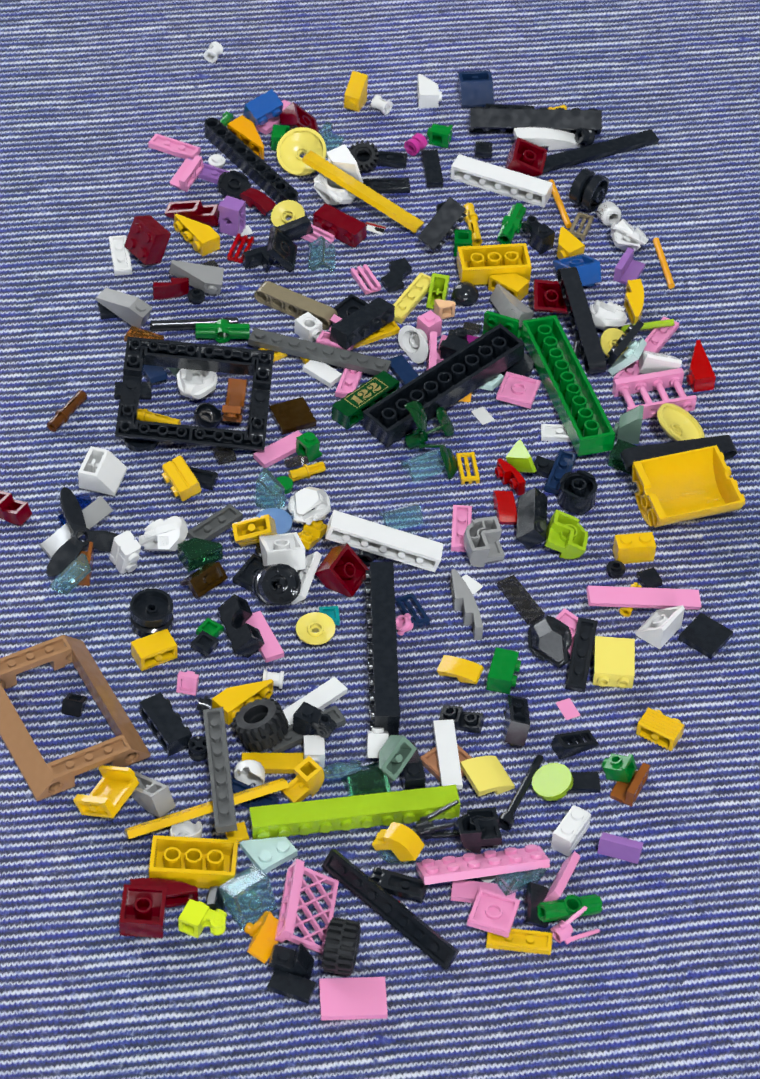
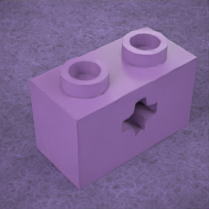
M226 196L218 205V224H220V232L236 237L238 233L241 234L246 228V201Z

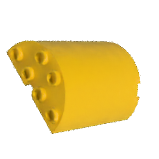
M717 445L633 462L632 481L636 482L638 491L634 494L639 511L649 526L659 527L740 510L745 505V497L740 493L737 481L731 477V469L726 465L724 455L719 451Z

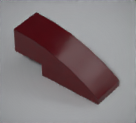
M201 200L169 202L165 211V216L174 219V214H179L208 226H218V204L202 205Z
M0 491V518L21 526L32 515L28 502L15 500L11 493Z
M162 878L130 879V885L167 887L166 908L186 905L189 899L198 901V888L184 882Z

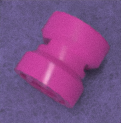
M416 133L404 143L406 152L412 156H415L427 146L426 138L420 133Z

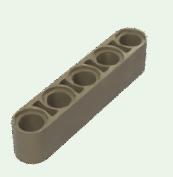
M270 281L263 282L254 293V297L259 303L292 317L298 318L309 312L322 322V329L324 330L328 329L332 324L330 320L334 314L338 316L334 308Z

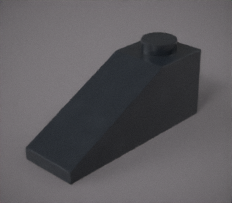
M507 695L503 733L504 742L511 746H525L530 729L527 699Z
M417 750L400 773L403 790L425 788V772Z

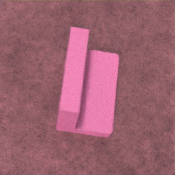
M196 155L193 160L186 158L171 179L170 185L187 192L204 168L202 157Z

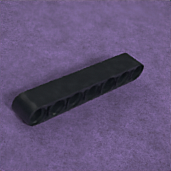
M576 267L558 269V283L585 371L588 375L606 372V360Z
M721 435L630 447L624 449L620 453V457L627 472H632L633 462L715 445L723 453L724 460L734 457L737 454V449L730 435Z

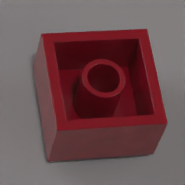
M150 215L135 216L124 247L145 265L161 263L171 233Z

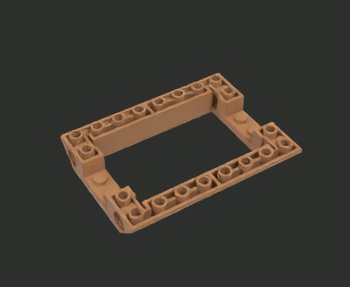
M61 635L0 658V737L36 801L75 787L74 776L107 763L110 766L126 767L151 757L149 750L82 640ZM73 662L75 669L116 737L46 764L4 689L17 685L16 675L46 663H50L55 671Z

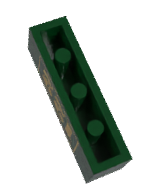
M385 371L373 376L372 379L361 384L359 388L348 393L344 398L332 405V419L348 430L363 419V411L398 390L399 381Z

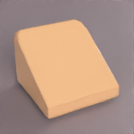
M435 299L434 313L440 316L441 319L454 317L456 303L454 301Z

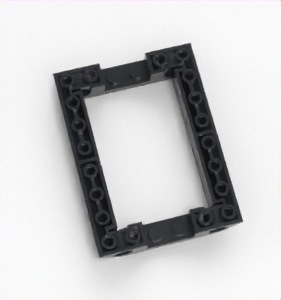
M127 336L123 383L115 437L264 451L274 351ZM144 365L253 376L248 431L138 421Z

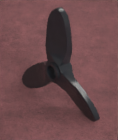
M63 487L60 491V504L72 534L71 538L62 544L50 559L46 568L48 577L57 576L65 571L78 557L82 548L85 545L89 546V542H93L95 550L111 553L114 537L119 535L108 531H90L86 527L78 500L73 492L66 487ZM78 532L84 533V542L78 539Z

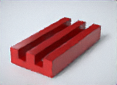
M238 233L227 255V260L243 263V254L241 258L238 257L245 243L248 244L244 252L251 249L254 237L248 238V235L241 237V234Z

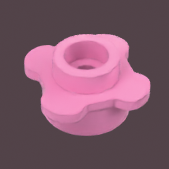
M409 613L396 617L398 635L402 636L405 632L413 629L414 624L411 622V615Z

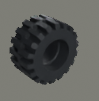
M271 698L257 699L247 703L246 706H243L235 714L236 717L233 718V727L243 747L247 750L251 749V751H263L277 745L279 741L285 738L284 735L288 733L289 722L279 702Z
M336 917L331 919L326 933L322 956L324 972L345 976L352 974L360 942V922Z

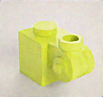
M189 899L178 918V930L198 938L204 927H210V932L218 936L226 930L227 914L221 909H216L215 911L209 909V906L201 901Z

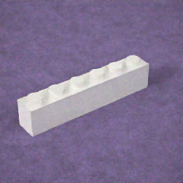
M460 154L451 166L450 179L543 208L551 197L552 182Z
M333 510L328 521L325 539L341 544L348 543L350 547L432 572L436 571L442 557L443 543Z

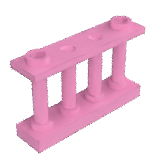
M682 368L614 379L613 396L624 397L628 405L626 412L639 406L635 405L630 394H641L645 404H641L644 406L643 419L657 417L659 407L665 403L677 405L687 412L695 410L697 400L696 395L686 396L682 388L684 378ZM674 387L679 398L669 399L665 388ZM657 390L662 401L652 402L647 391Z

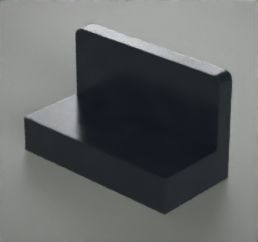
M307 215L277 227L291 241L314 232Z

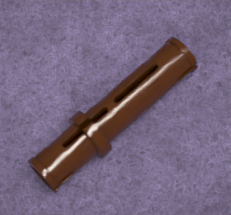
M79 390L63 408L55 412V416L47 423V428L52 432H56L87 399V394Z

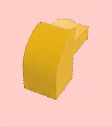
M310 756L306 757L294 768L296 777L288 783L289 788L283 789L281 792L291 803L302 802L308 795L313 797L324 782L325 774L323 768Z
M392 822L388 829H382L377 833L372 846L376 851L392 850L399 861H414L425 844L412 829L403 824Z

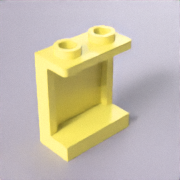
M595 636L593 646V685L632 688L635 676V639Z

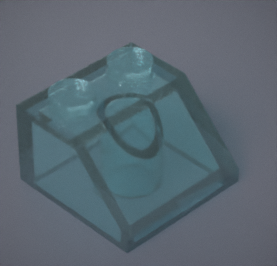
M254 865L219 886L224 905L243 931L247 923L251 922L254 924L265 911L273 912L277 909L268 875Z

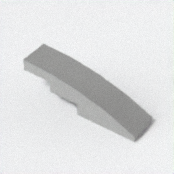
M102 496L82 510L86 527L89 530L113 511ZM64 524L39 545L50 559L57 549L71 538L72 533L68 524ZM78 532V534H77L78 539H79L81 536H83L84 533Z
M451 569L450 585L454 611H462L464 626L472 625L474 640H482L483 624L474 596L456 569Z

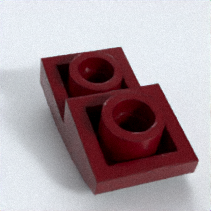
M250 188L239 195L250 208L256 206L264 216L271 213L277 205L264 193L254 188Z
M171 278V282H153V300L176 298L189 292V278Z

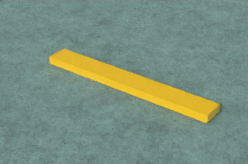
M313 151L308 152L303 157V163L410 231L416 233L422 228L423 221Z
M281 778L234 793V804L236 805L289 788L288 782ZM209 801L126 828L124 830L125 835L128 839L214 812L213 802Z

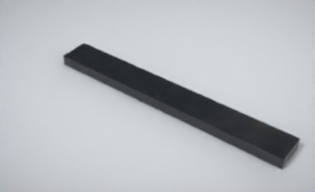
M650 129L546 156L543 173L658 144L659 138Z
M331 849L321 867L445 970L449 969L459 951L336 849Z

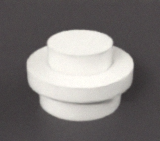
M215 154L209 157L208 163L221 169L225 164V158Z

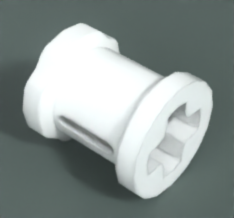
M212 42L209 45V49L204 53V58L208 62L214 63L218 59V55L223 52L222 45L218 42Z
M380 95L374 96L371 101V107L379 109L384 115H387L392 109L393 103L382 99Z
M264 669L263 681L272 679L273 686L282 689L284 671L276 673L268 672L267 669Z

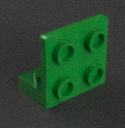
M490 311L484 313L483 334L502 324L516 337L521 339L518 319Z

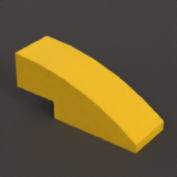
M641 279L627 280L624 308L630 323L636 324L638 320H641L644 304V288Z

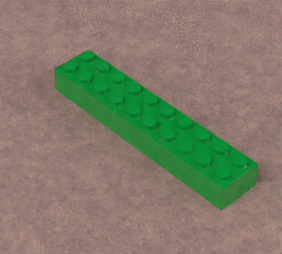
M557 316L523 320L521 339L525 343V347L534 362V366L577 455L583 456L612 451L614 448L615 432Z

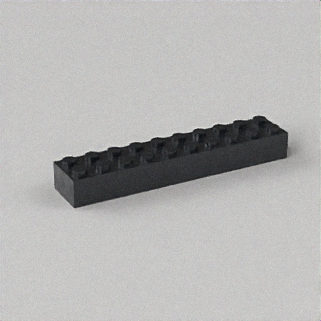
M502 324L497 325L363 411V427L386 447H389L418 428L412 415L404 407L406 404L412 401L420 402L425 409L427 421L437 415V408L443 407L447 409L524 358L525 343Z
M370 562V568L366 570V582L369 583H365V594L369 596L365 598V609L369 611L366 612V639L370 642L367 643V655L371 657L367 659V670H369L368 700L372 704L369 705V731H372L373 727L384 728V731H388L389 736L399 735L400 704L393 562Z

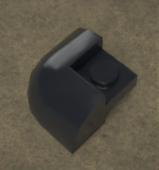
M495 807L467 810V814L457 818L461 843L467 850L473 853H481V846L492 847L502 845L499 818Z

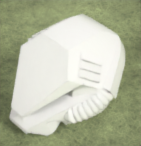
M322 174L314 178V189L328 205L350 204L356 197Z
M622 219L617 224L613 223L610 228L615 246L622 251H626L630 247L635 252L640 248V245H645L649 240L638 227L634 229L625 219Z
M596 300L594 304L589 306L595 327L602 331L609 328L618 329L620 326H624L627 321V315L624 312L625 308L620 305L618 306L616 303H605Z
M180 369L177 374L178 390L185 397L196 400L203 398L216 389L217 373Z
M309 486L291 496L288 509L293 516L292 522L296 521L298 524L304 525L305 523L310 525L312 521L325 519L327 514L331 512L330 499L327 493L322 489Z
M172 516L165 521L160 518L147 528L144 535L139 536V544L144 546V550L176 551L187 536L188 528L186 522L182 517Z

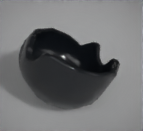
M470 282L458 283L453 288L451 299L455 300L456 305L464 307L472 306L479 297L477 288Z
M202 403L195 409V422L200 427L215 428L222 420V411L210 403Z

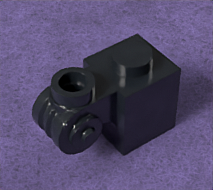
M529 216L527 221L521 224L523 232L525 234L530 233L529 246L540 255L554 247L555 232L546 224L538 222L535 216Z
M456 328L449 331L446 340H442L440 344V358L446 359L469 344L467 341L468 331L465 328Z
M303 702L293 714V731L303 736L313 735L317 731L321 737L329 738L331 733L337 728L336 722L328 714H322L320 709L306 702Z

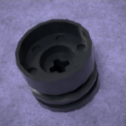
M267 565L259 569L254 575L252 589L258 601L265 605H285L294 601L299 595L301 580L297 571L289 565Z

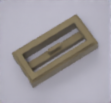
M578 212L569 232L577 239L581 238V241H585L594 221V216ZM583 217L577 232H575L576 226L580 218ZM589 219L582 234L581 231L586 223V220Z

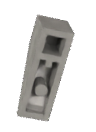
M171 260L169 273L177 278H189V285L201 289L205 293L220 295L224 268Z
M500 284L496 285L489 298L501 315L518 319L519 327H522L523 320L532 319L535 313Z
M105 288L95 299L137 330L148 321L153 307L139 297Z
M134 771L139 785L130 796L148 813L160 818L176 807L167 785Z

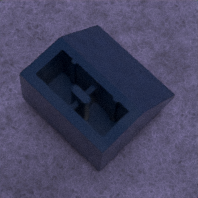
M490 70L458 72L457 90L462 108L485 107V104H494L493 79Z

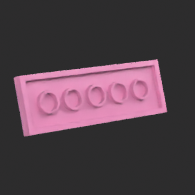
M534 844L526 845L525 848L520 849L509 847L499 852L488 850L484 854L466 853L463 857L445 856L441 860L424 859L422 862L416 863V871L424 885L550 868V859L540 846Z

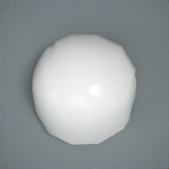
M244 760L235 766L234 777L236 780L247 785L254 783L256 786L265 784V768L258 761Z
M190 820L172 825L169 836L201 838L203 826L200 821L193 824Z

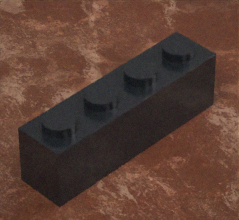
M380 297L376 298L331 326L330 341L347 350L394 321L395 306Z

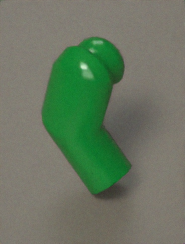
M224 112L220 122L227 126L229 122L234 120L233 114Z

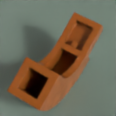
M228 378L226 403L222 406L223 421H243L248 380Z

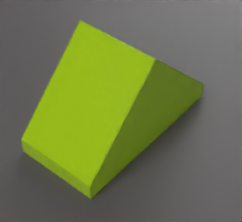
M432 273L426 308L434 309L435 299L447 300L450 276Z
M521 439L518 440L507 454V462L518 472H536L537 470L529 452Z

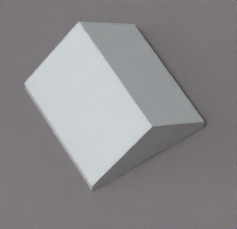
M643 350L639 358V373L648 374L680 368L682 360L674 356Z
M684 606L656 610L635 632L636 636L661 649L682 626Z

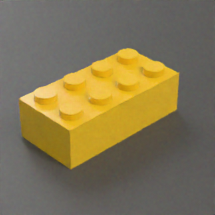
M526 243L457 247L456 264L460 283L470 282L473 285H486L489 283L490 275L516 273L530 280L532 266Z
M153 835L149 878L180 881L197 888L210 889L212 886H218L223 890H235L238 840Z

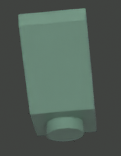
M639 405L620 415L619 423H615L614 432L617 434V442L639 444L643 405Z
M390 735L379 751V769L392 781H395L417 748L403 735Z

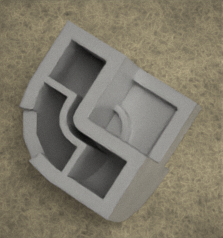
M497 516L472 520L467 526L463 540L466 554L472 566L484 567L486 562L504 560L505 554L499 541L502 529Z

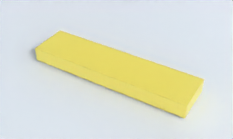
M420 272L393 304L395 306L394 321L402 324L428 293L431 276Z

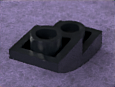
M445 705L442 707L439 720H454L456 730L471 733H481L485 719L483 713L464 712L462 706Z
M532 882L527 883L524 903L528 904L525 923L542 928L548 927L549 922L543 923L537 915V906L544 901L549 891L548 887Z

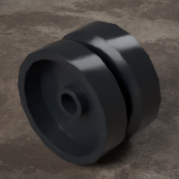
M587 168L582 169L571 186L569 200L579 206L582 205L583 208L591 212L595 211L607 194L609 179L600 174L596 175L594 171Z
M152 588L139 591L132 597L130 601L131 628L134 633L143 638L157 631L168 629L170 632L174 625L173 600L169 594L163 590Z

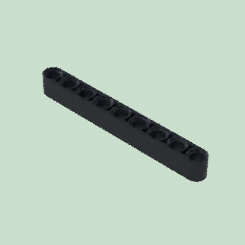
M207 118L205 120V137L277 204L285 200L298 202V192L216 118Z

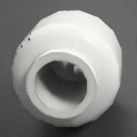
M606 201L599 205L597 217L604 225L612 226L613 223L617 224L621 219V210L615 203Z

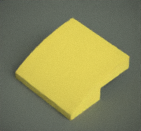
M480 756L460 762V768L478 797L491 792H495L498 795L515 789V785L496 756Z

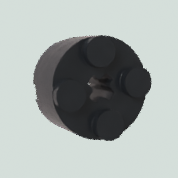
M577 470V473H571V471L565 473L560 480L559 506L577 515H584L587 511L591 510L595 505L598 489L595 477L582 470Z

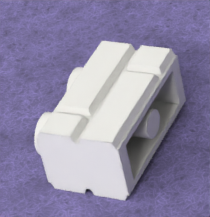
M125 531L114 537L109 559L116 565L120 574L134 571L140 558L141 545L137 540H134L135 537L130 531Z
M573 805L554 831L551 847L566 856H570L589 828L590 812Z

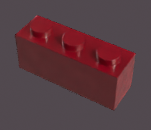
M326 203L313 213L314 226L335 235L336 239L353 248L366 238L367 224Z

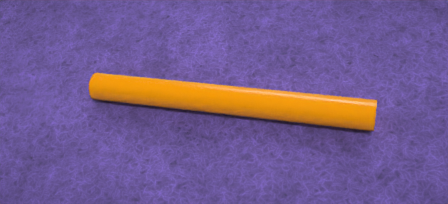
M551 179L548 182L553 183L552 195L565 227L567 229L571 228V221L554 180Z
M654 238L652 241L668 288L672 289L675 287L660 240L659 238Z

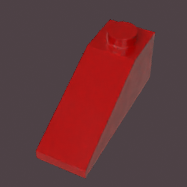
M696 340L689 375L686 376L688 386L690 385L693 392L714 390L715 373L701 341Z

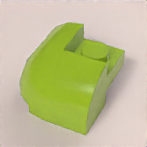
M556 509L547 526L545 546L560 552L559 558H578L586 551L588 531L584 530L579 523V519Z

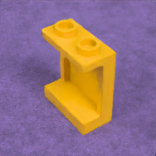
M102 765L98 768L102 774V779L89 795L77 794L73 801L82 815L114 818L139 785V781L131 768Z

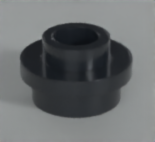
M197 288L188 292L190 303L194 305L201 304L205 299V292Z
M610 561L606 566V571L611 578H620L625 573L626 567L620 561Z
M206 695L204 699H199L196 708L200 710L199 715L203 714V710L210 708L212 699H209Z

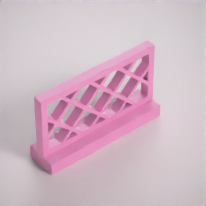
M296 859L287 869L275 940L281 943L288 940L298 945L302 943L305 948L323 954L328 925L334 914L339 881L304 867V861ZM303 876H309L313 883L307 885ZM321 884L331 885V892L326 893ZM316 886L321 896L315 898L310 888ZM304 891L310 899L306 903H304L300 896V893ZM322 899L328 905V909L325 911L318 902ZM311 904L314 905L315 909L318 912V914L314 916L311 914L307 907ZM300 909L303 910L307 917L303 921H301L297 914V911ZM316 918H322L325 923L324 928L321 929L315 920ZM308 922L311 923L315 930L311 934L304 925ZM299 927L304 937L300 938L293 935L294 929ZM318 935L322 941V946L316 944L312 937Z

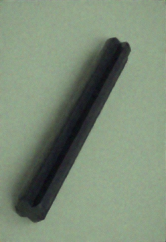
M237 317L150 321L151 331L196 330V323H216L220 319H225L230 324H239V320Z

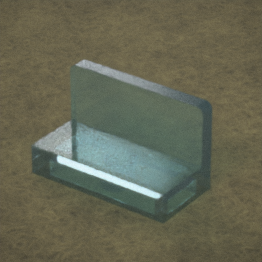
M326 121L319 134L324 139L327 152L340 147L344 137L332 134L333 123Z
M321 236L309 244L308 268L311 271H315L324 265L333 272L335 270L336 248Z
M440 449L431 450L401 461L403 469L409 468L413 482L446 471Z
M419 504L379 512V516H383L384 525L394 529L424 523Z
M81 553L50 584L52 590L67 595L92 571L86 555Z
M539 868L536 870L500 874L494 880L504 894L508 896L527 888L528 882L537 884L547 870L546 868Z

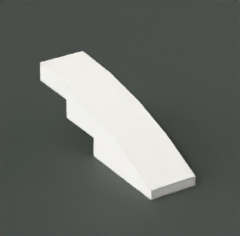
M514 128L513 134L515 139L519 137L540 147L547 146L548 151L580 148V144L576 143L575 134L550 128Z

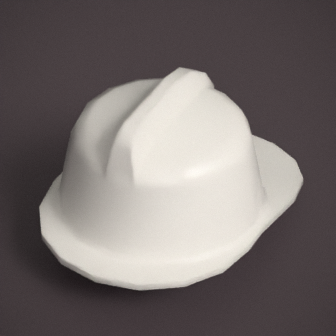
M411 325L403 326L398 334L399 345L413 362L423 363L428 356V338L426 333Z

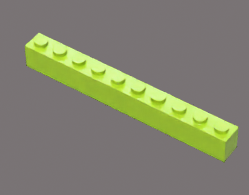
M456 785L249 807V822L252 840L321 832L328 833L339 830L348 831L383 825L390 826L392 822L410 824L419 822L420 817L427 816L445 805L458 800L459 803L428 821L452 819L459 817L461 804Z

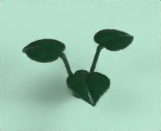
M418 401L409 402L404 407L412 415L418 429L406 435L405 440L410 449L418 446L420 449L440 448L448 480L452 479L457 471V461L452 450L446 448L444 444H425L428 441L427 435L441 428L447 437L454 434V426L446 410L443 407L437 408L436 414L441 425L425 432L427 429V415L424 407Z

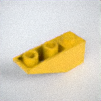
M174 214V229L183 236L186 242L193 246L195 251L205 256L220 249V235L211 226L179 214Z
M273 680L226 688L212 698V708L223 707L225 723L229 725L233 722V718L236 717L235 714L243 706H246L247 703L257 699H269L272 696Z

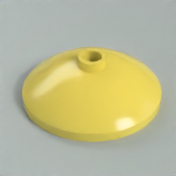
M300 127L288 131L281 137L277 145L276 154L279 164L286 172L296 176H306L314 173L316 170L303 163V158L300 156L313 151L326 159L327 148L324 139L318 132L310 128Z
M670 403L662 404L657 411L659 424L673 441L704 438L702 427L689 412Z

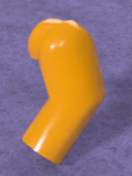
M265 911L255 924L247 923L244 932L253 937L259 931L263 918L268 913L273 914L270 911Z

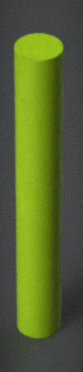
M674 319L645 322L641 330L675 326ZM630 325L621 326V331L625 332Z

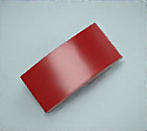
M501 458L497 459L496 477L500 478L503 485L509 484L517 496L523 495L526 485L523 476L508 462Z
M494 490V509L497 510L499 524L516 525L517 510L513 492Z

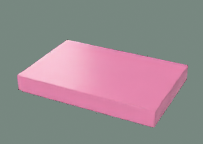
M385 977L319 978L321 1021L388 1018Z

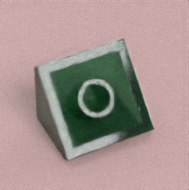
M379 762L339 771L348 796L391 792L389 778L379 769Z

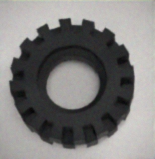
M361 140L360 144L358 141L355 142V145L353 144L349 151L356 160L360 173L363 174V171L369 173V170L373 171L378 163L377 147L374 148L373 143L370 145V141L364 143V140ZM361 152H366L370 158L366 162H361L357 159V155Z

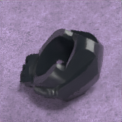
M552 616L542 617L529 627L528 649L536 658L542 661H550L555 667H561L567 664L570 659L568 649L572 645L571 631L566 624Z

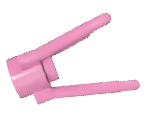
M584 906L566 921L561 920L552 927L551 933H553L552 936L558 943L564 941L567 945L574 940L600 932V929L571 936L573 928L570 923L587 910V907Z

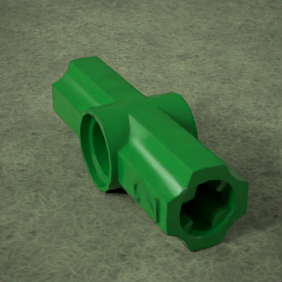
M516 203L512 205L508 215L504 216L501 230L497 236V241L500 244H511L515 235L519 234L522 220L526 214V208L523 204Z
M220 319L216 323H196V339H215L219 343H226L230 339H249L250 324H230L225 319Z
M596 894L581 897L568 895L565 899L539 903L537 915L543 923L556 920L566 921L584 906L587 907V910L579 917L600 914L602 912V900Z

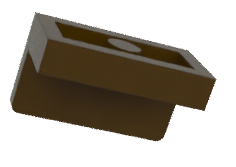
M218 561L201 567L180 581L181 586L188 585L194 597L199 598L228 579Z

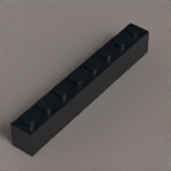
M476 106L470 108L469 133H513L514 128L536 127L562 130L575 134L577 129L582 127L586 130H593L595 135H600L602 131V110L595 108L588 110L556 108L555 110H550L545 107L539 109H532L530 107L499 109V107L483 108Z

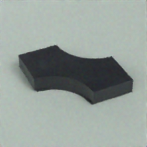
M405 258L389 262L390 272L381 277V283L388 293L403 289V279L412 273V267Z

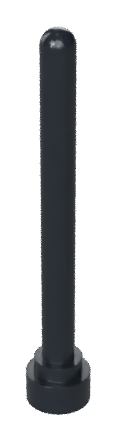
M539 754L535 757L507 811L499 815V828L509 831L514 825V814L532 782V777L543 762L544 758L542 755Z

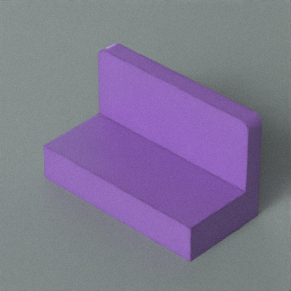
M628 247L615 267L613 281L627 285V280L638 279L642 273L645 264L633 260L634 249Z
M603 832L602 836H600L597 853L638 864L643 842Z

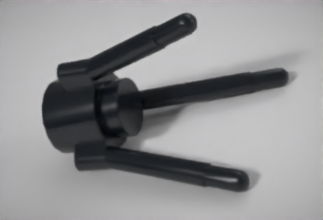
M455 800L427 816L420 817V822H416L419 838L427 840L431 838L460 837L459 833H435L438 830L454 827V823L434 826L433 821L428 822L431 818L457 805L459 801Z

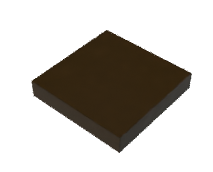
M303 397L269 406V411L282 435L316 426L317 421Z

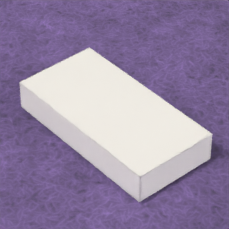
M310 360L303 366L305 373L330 388L342 376V373L322 362Z

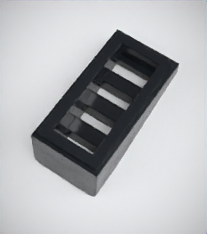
M590 730L558 734L554 736L551 743V748L559 759H564L598 746V742Z

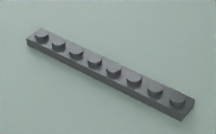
M257 328L253 329L248 339V345L371 375H378L382 371L388 373L391 367L390 360Z
M223 707L203 710L216 833L237 831Z

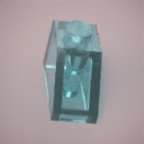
M264 468L256 480V506L263 509H280L286 502L285 487L268 469Z

